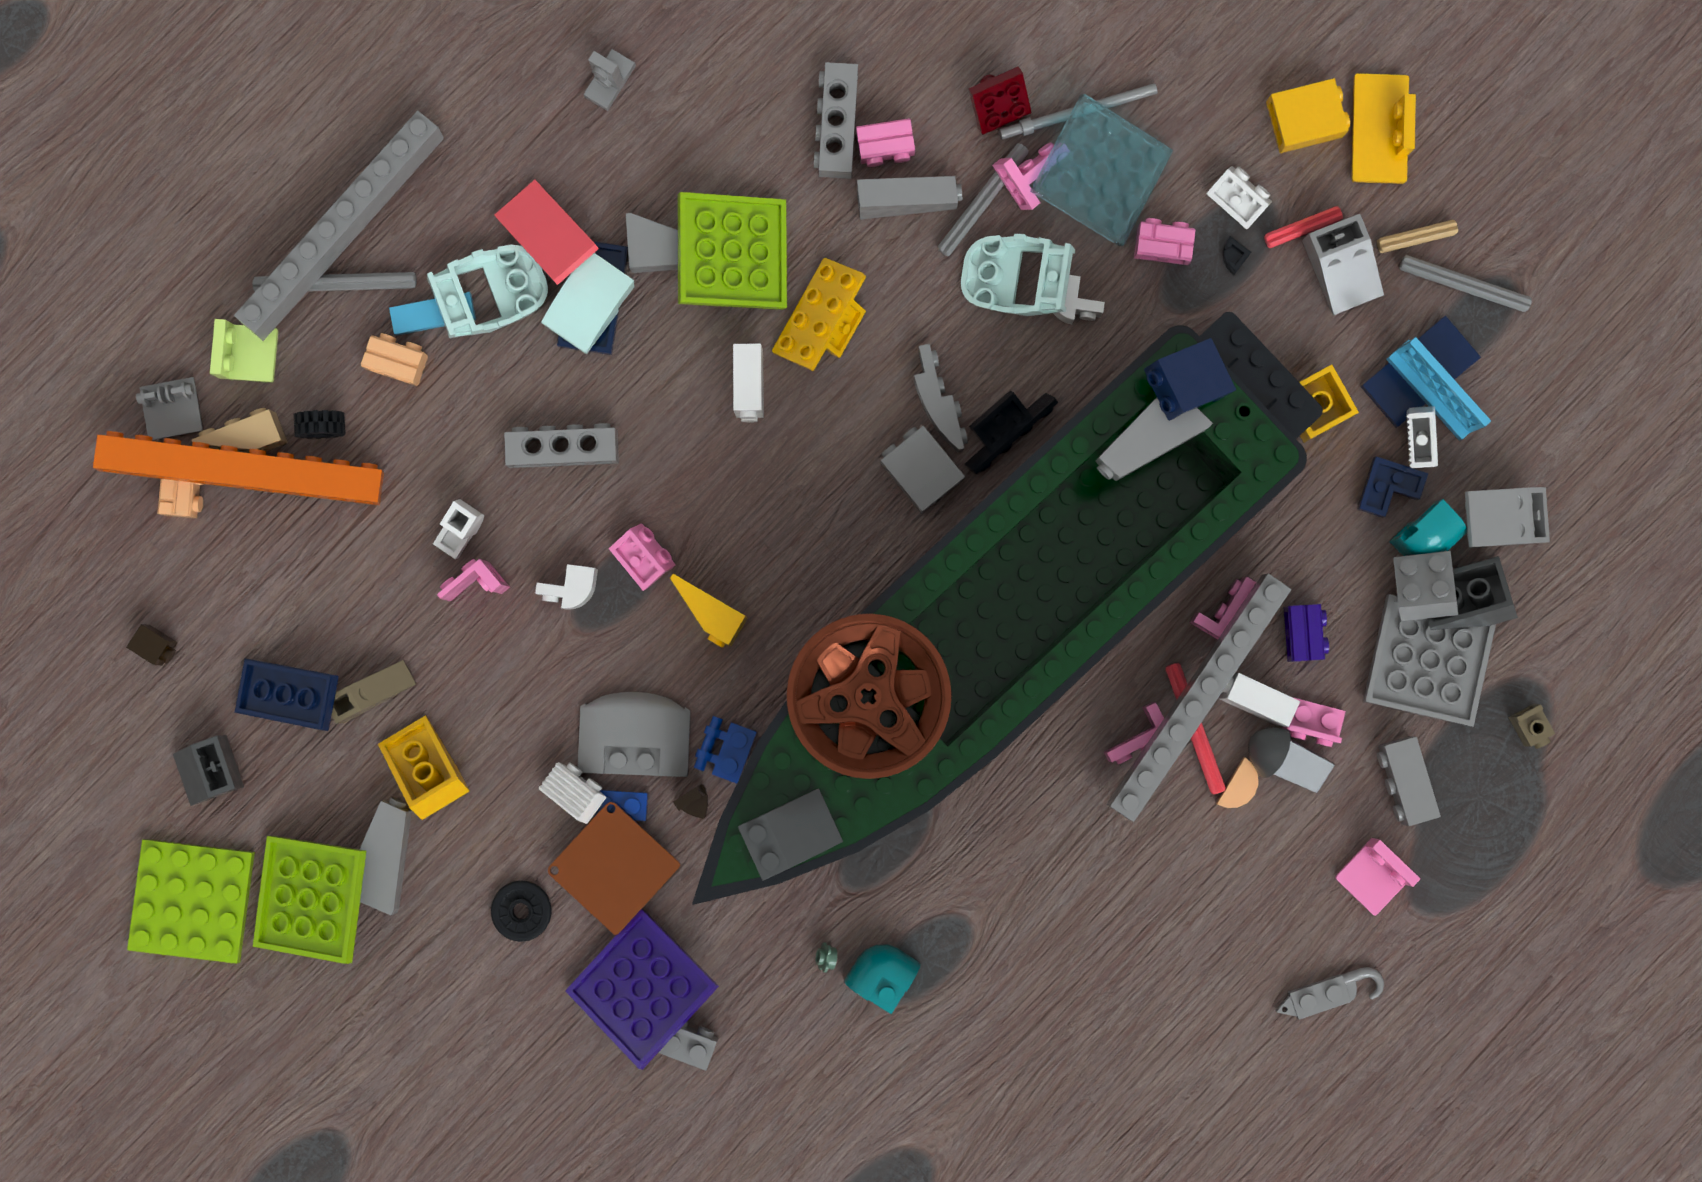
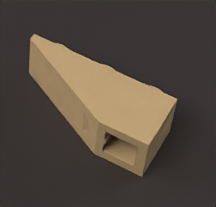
M266 408L252 411L250 417L243 420L240 418L231 419L224 423L225 427L220 429L209 428L199 432V437L192 439V442L210 444L209 448L220 449L221 445L237 447L238 451L249 452V449L267 452L288 443L277 414L270 409L266 410Z

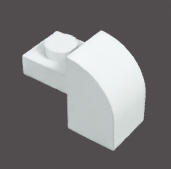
M1069 275L1065 300L1066 312L1053 314L1059 320L1071 325L1075 319V314H1078L1079 318L1083 320L1093 321L1096 320V317L1100 318L1104 311L1105 302L1078 298L1081 276Z
M461 499L453 501L440 522L443 528L433 545L454 559H458L472 536L477 534L484 515Z
M567 564L564 586L537 583L535 594L543 595L542 601L558 603L559 598H563L562 609L579 608L590 600L595 591L598 569Z

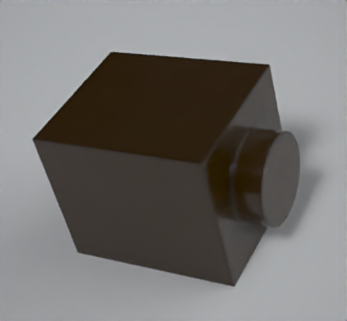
M141 624L126 648L153 665L163 666L164 663L167 664L173 658L176 652L174 647L178 642L151 625Z

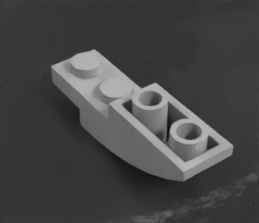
M930 344L921 345L918 348L923 373L916 374L913 378L918 397L930 422L941 437L957 453L963 452L964 444H967L968 440L965 427L960 428L958 417H962L959 401H954L953 395L941 397V393H945L942 376L937 377L935 367L939 366L936 350L931 351Z

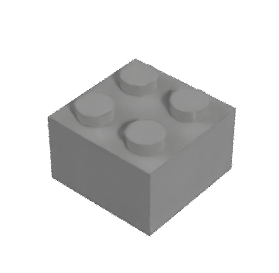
M1451 551L1393 557L1401 621L1458 615Z

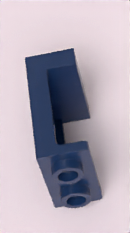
M1212 338L1158 359L1144 369L1147 381L1153 388L1160 408L1169 421L1207 403L1218 401L1236 391Z

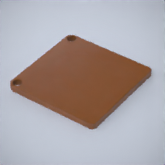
M609 802L548 867V874L614 935H618L679 869L681 864L615 802ZM610 804L615 806L613 813H610L607 809ZM552 866L558 867V874L551 872Z

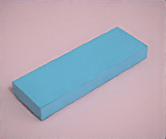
M470 292L464 293L473 319L476 320L472 295ZM435 299L389 308L393 331L396 336L445 326Z

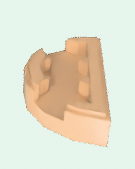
M1246 757L1242 758L1227 783L1225 791L1222 792L1217 800V805L1225 808H1238L1247 804L1254 797L1258 788V773Z

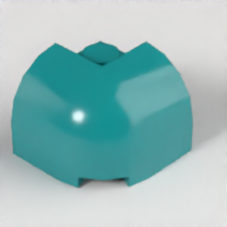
M1444 499L1434 502L1416 521L1408 523L1389 542L1403 556L1449 551L1467 533V526Z
M888 944L874 945L865 949L860 954L845 977L844 983L867 1001L873 1002L892 1014L904 993L911 986L921 964L894 946Z

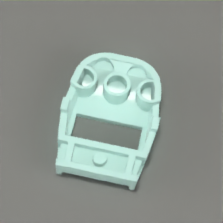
M1014 234V236L1010 237L996 235L981 238L971 245L965 255L961 276L962 292L970 303L985 309L1004 313L1034 316L1066 312L1065 300L1072 255L1075 254V249L1069 243L1061 246L1054 244L1050 239L1041 237L1038 239L1028 237L1025 234ZM1023 252L1043 253L1035 305L1015 304Z
M519 245L499 246L498 249L483 251V249L472 252V255L461 260L457 259L448 263L447 269L435 275L432 272L427 273L428 283L432 289L449 338L490 333L514 323L537 311L544 303L548 293V285L542 268ZM483 268L501 317L476 325L457 275Z

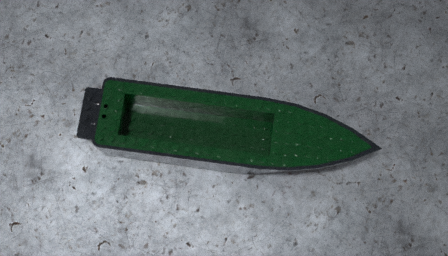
M1225 312L1200 336L1187 326L1177 325L1169 328L861 613L890 616L908 623L925 635L941 655L950 679L951 708L946 727L933 749L917 764L895 775L871 779L843 775L824 766L802 745L791 724L786 700L757 742L719 819L692 905L783 883L855 854L934 808L1004 751L1303 471L1307 462V455L1304 447L1296 439L1322 415V406L1233 312ZM1212 338L1236 388V391L1224 398L1198 407L1213 424L1199 435L1121 479L1115 481L1113 478L1110 480L1105 478L1098 471L1097 467L1099 465L1095 461L1157 398L1153 388L1147 381L1144 369L1158 359ZM869 641L853 642L842 647L857 658H860ZM898 651L897 670H917L911 660L904 653ZM874 660L869 663L868 671L872 676L879 677L883 675L885 667L881 661ZM820 667L813 680L811 694L830 686ZM862 690L863 697L861 702L863 704L867 702L873 704L874 700L872 697L874 692L872 690L869 692ZM836 695L830 700V707L835 712H843L847 707V701L843 696ZM924 699L905 708L916 725L922 714ZM885 710L881 713L880 723L887 728L894 726L896 723L894 712ZM818 723L825 735L838 745L839 723ZM876 735L866 754L887 751L894 746ZM819 788L843 842L762 881L738 826Z

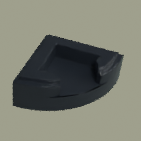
M1229 236L1224 245L1223 259L1227 269L1231 274L1235 275L1252 252L1231 236Z

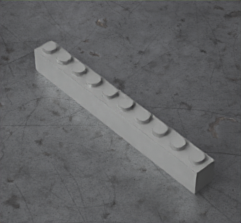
M417 110L234 316L246 328L264 341L440 144L444 137L439 127Z
M1269 573L1261 575L1106 805L1132 822L1136 820L1292 589Z

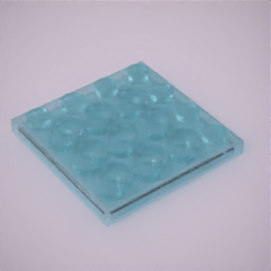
M1082 94L1030 192L1116 245L1124 246L1173 150L1086 94Z

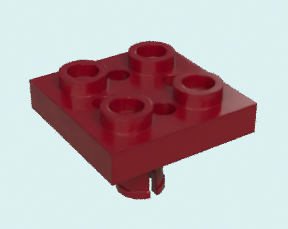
M1019 66L997 76L986 75L981 79L980 84L968 89L978 129L982 135L1032 113L1023 72Z

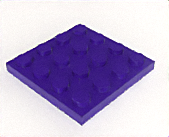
M641 909L565 991L636 1067L643 1070L719 986L645 910Z

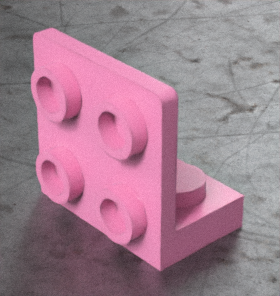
M472 559L461 568L463 571L461 575L456 579L453 577L449 578L440 586L441 591L437 596L442 600L452 601L476 580L485 591L489 590L491 593L503 594L510 586L490 562L482 559L477 561Z
M1371 838L1335 876V879L1375 916L1405 885L1414 887L1420 880L1381 840Z

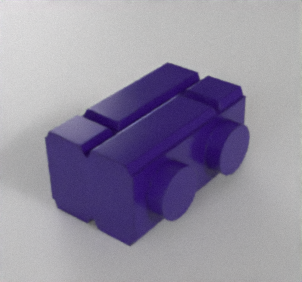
M1321 604L1283 607L1287 662L1324 660L1325 654L1329 653V642L1327 637H1323V626L1327 625V614L1325 610H1321Z

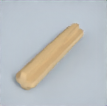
M1449 220L1381 237L1377 240L1378 250L1380 253H1385L1454 236L1458 233V226L1455 220Z

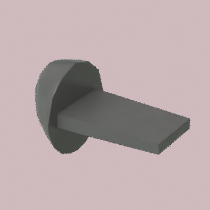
M1264 728L1255 732L1249 740V758L1262 778H1268L1274 774L1318 793L1335 766L1328 759L1291 740L1290 732L1287 729Z

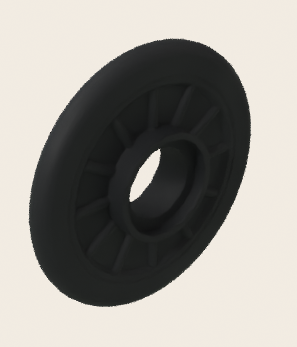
M514 881L506 884L496 893L491 905V918L495 928L507 939L518 942L529 941L541 935L547 928L552 914L551 903L545 891L529 881ZM519 903L525 904L529 909V914L524 919H519L514 914V907Z

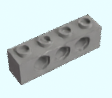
M825 62V71L819 72V88H824L823 98H818L817 114L822 115V125H816L815 141L820 142V152L814 153V168H819V177L852 179L858 64ZM834 89H840L845 95L840 99H835L830 93ZM832 116H840L843 122L838 126H834L828 120ZM832 142H836L842 148L839 152L832 153L827 150V146Z
M608 423L594 424L593 429H583V425H567V430H556V426H540L539 431H528V427H513L512 432H504L505 465L509 468L619 464L618 431L615 428H611V424ZM589 437L595 438V448L591 451L583 450V441ZM559 439H567L569 442L568 448L564 452H557L555 449L556 442ZM532 440H540L541 448L537 453H529L528 445Z

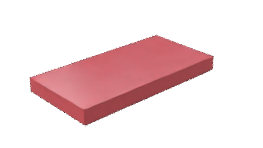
M533 180L494 214L498 221L557 285L599 249L536 180Z

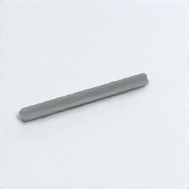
M414 272L322 275L308 291L411 289L416 287L417 279ZM269 276L254 277L252 282L254 292Z

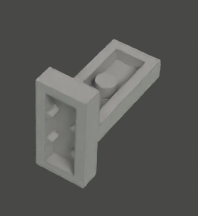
M611 49L606 58L593 51L588 61L595 77L583 94L586 99L606 111L610 109L636 67L635 62Z

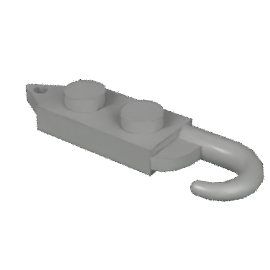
M1370 967L1359 968L1342 975L1338 974L1288 991V996L1276 1009V1012L1296 1016L1300 1020L1350 1003L1354 1000L1357 993L1356 981L1365 978H1372L1376 982L1375 991L1369 995L1370 999H1375L1383 991L1384 980L1376 969Z

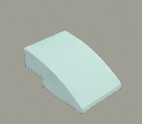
M594 253L570 274L541 323L587 354L619 312L618 308L633 290L634 280Z

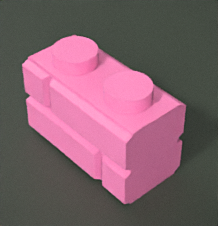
M910 118L856 127L861 164L867 163L868 167H876L882 165L885 160L894 159L895 163L909 161L910 156H915Z
M1147 218L1145 222H1140L1137 229L1134 258L1189 265L1192 260L1196 230L1189 228V224L1185 222H1173L1172 225H1164L1159 219Z

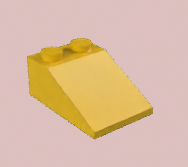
M672 574L670 577L671 581L703 630L710 634L707 639L722 648L725 644L732 646L748 618L682 578Z
M426 715L378 743L409 808L421 820L470 791L459 769Z

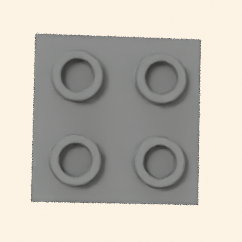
M194 377L139 387L140 393L136 394V400L138 404L143 406L147 435L153 437L152 440L203 431Z

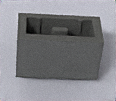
M227 735L211 737L173 754L190 806L244 787Z

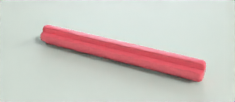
M1174 663L1168 665L1165 670L1177 700L1187 686V681L1181 665ZM1201 722L1191 737V741L1210 792L1218 794L1225 791L1226 787Z

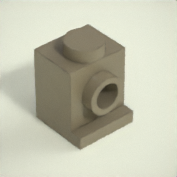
M1532 704L1508 717L1521 742L1526 747L1534 746L1535 749L1541 748L1551 742L1549 737L1555 734L1543 712L1541 704ZM1535 723L1538 725L1540 729L1538 733H1535L1533 731V725Z

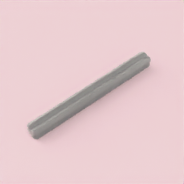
M1017 143L1006 158H1012L1018 167L1028 155L1029 150L1024 145ZM996 171L938 245V250L943 255L950 256L1005 185Z
M1405 255L1400 262L1399 269L1401 271L1522 312L1528 311L1531 306L1532 298L1435 264Z

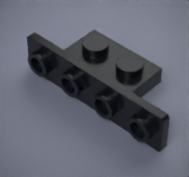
M1009 391L969 426L984 447L965 463V466L975 474L988 469L998 455L1007 452L1015 440L1029 433L1039 419L1048 416L1053 411V407L1058 404L1057 399L1045 393L1026 409L1014 392Z

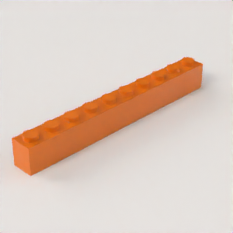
M107 431L106 435L97 434L93 468L101 472L380 505L384 472L378 469L376 464L361 463V467L350 466V461L334 459L333 464L324 463L322 458L315 456H305V460L294 459L293 454L278 452L277 457L267 456L266 451L249 449V453L238 452L237 447L221 445L219 450L209 448L210 444L202 442H192V446L181 445L180 440L164 438L162 443L152 441L153 437L145 435H135V439L124 438L123 433Z

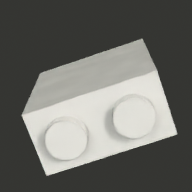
M733 344V411L736 418H741V422H758V418H764L763 349L761 344Z
M1240 673L1233 675L1218 699L1265 721L1284 727L1290 726L1300 703L1299 700Z

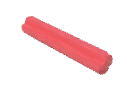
M1335 206L1271 231L1264 236L1265 243L1268 248H1273L1337 223L1343 219L1341 209Z

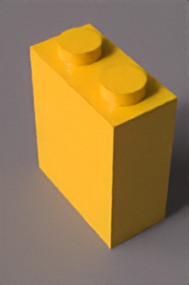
M1335 78L1274 93L1267 99L1266 104L1280 153L1343 138L1349 131L1350 118L1348 113L1343 111L1341 103L1343 102V92L1341 87L1336 85Z

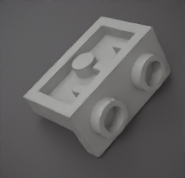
M686 1022L658 1053L706 1071L718 1037L713 1036L715 1032L708 1028L699 1026L697 1030L689 1027L688 1022Z

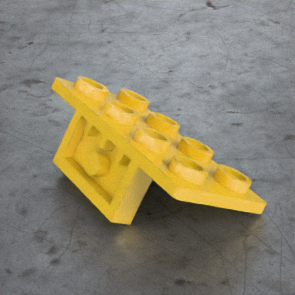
M1355 74L1353 83L1352 182L1404 184L1407 181L1408 155L1415 149L1416 94H1409L1408 75Z
M823 258L775 343L772 352L811 371L815 370L825 350L831 355L840 358L866 312L865 309L854 301L866 275L830 259Z

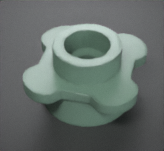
M825 942L822 943L821 948H818L816 952L815 962L819 970H822L824 973L828 969L833 970L837 962V949L827 945Z

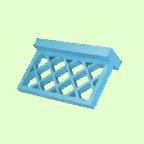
M1416 337L1412 340H1407L1386 359L1428 406L1435 407V414L1459 441L1469 433L1486 427L1491 422L1487 415Z

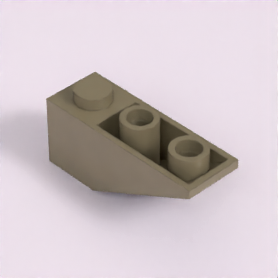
M402 660L337 691L332 710V717L335 723L344 724L415 686L416 682L405 661Z

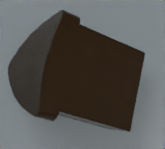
M701 784L674 800L673 803L678 811L683 810L694 817L705 818L708 810V795L705 785Z

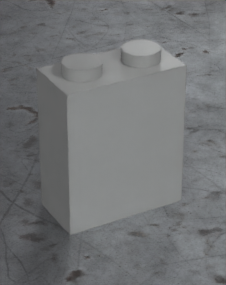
M924 426L919 430L916 427L909 430L903 436L905 441L898 447L892 444L882 452L884 458L880 461V464L921 514L965 478L963 473Z

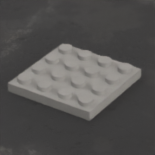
M1387 594L1363 702L1474 727L1496 624L1491 626L1430 630L1427 619L1401 621L1398 596Z

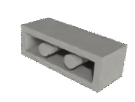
M1408 736L1378 745L1380 752H1377V759L1381 768H1385L1388 779H1385V785L1388 793L1394 797L1396 805L1393 806V812L1398 822L1401 821L1402 825L1412 826L1441 817L1417 737Z

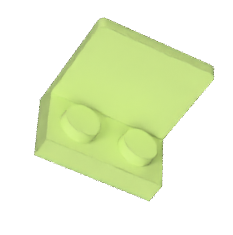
M215 319L210 374L219 379L274 382L278 329L275 328L262 341L244 325H234L224 319Z

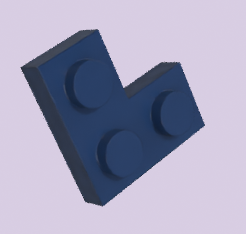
M1377 456L1373 457L1357 509L1384 518L1386 517L1393 493L1414 500H1420L1428 473Z

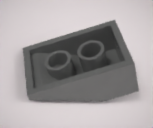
M1499 556L1453 569L1458 615L1427 618L1430 630L1491 626L1518 618Z
M819 788L738 826L762 881L843 842Z

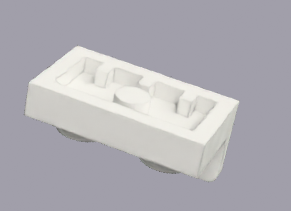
M1231 166L1206 194L1244 228L1248 229L1272 203L1269 199L1270 193L1261 185L1255 187L1248 180L1250 176L1242 168L1237 167L1235 169Z

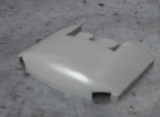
M644 692L613 693L601 696L588 704H583L580 706L578 768L583 773L688 777L691 710L686 707L684 709L669 698Z

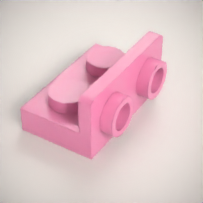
M643 524L630 528L609 548L643 591L648 589L665 572L675 566L670 553L659 545L654 538L653 532Z
M1297 699L1300 703L1290 726L1282 727L1290 731V737L1305 740L1306 736L1317 738V744L1332 747L1333 743H1341L1342 738L1339 736L1346 711Z

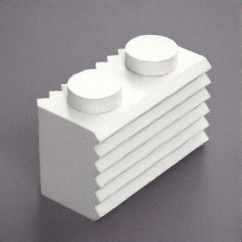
M1435 407L1409 408L1406 414L1409 466L1411 468L1438 466Z
M559 762L556 763L549 776L539 786V790L575 819L588 824L606 799V796L600 792L602 786L591 778H588L587 781L580 776L583 771L569 762L567 766Z

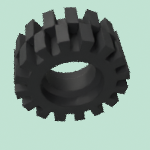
M313 410L293 414L294 436L297 438L328 439L345 435V413L342 411Z

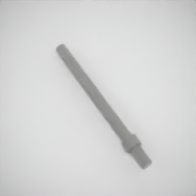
M1153 83L1032 120L1030 117L1019 120L1018 124L999 129V134L1002 140L1020 134L1023 136L1034 133V130L1155 95L1158 93L1157 87Z

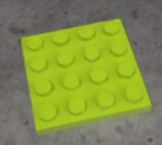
M680 192L678 194V304L786 309V199Z
M267 836L253 947L343 964L352 963L366 851L279 836Z
M143 839L127 950L240 963L255 852Z

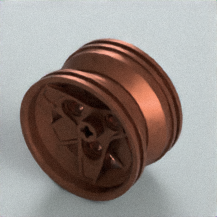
M858 614L841 618L828 624L814 634L803 646L790 671L787 685V707L791 724L800 742L824 766L843 775L855 778H882L898 774L917 764L939 741L950 713L951 685L947 668L941 655L930 640L919 630L894 617L879 614ZM858 641H869L860 658H857L842 646ZM898 651L904 653L917 670H897ZM879 660L884 664L885 671L882 676L874 677L869 673L868 665L871 661ZM820 667L830 686L811 694L813 680ZM862 690L865 692L872 690L874 692L872 697L874 700L873 704L870 702L863 704L861 702L863 697ZM841 695L846 699L847 707L843 712H835L831 709L830 700L832 697ZM924 699L922 714L916 725L905 708ZM885 710H890L896 715V723L890 728L884 727L880 723V715ZM818 723H839L838 745L825 735ZM876 735L894 746L887 751L866 754Z

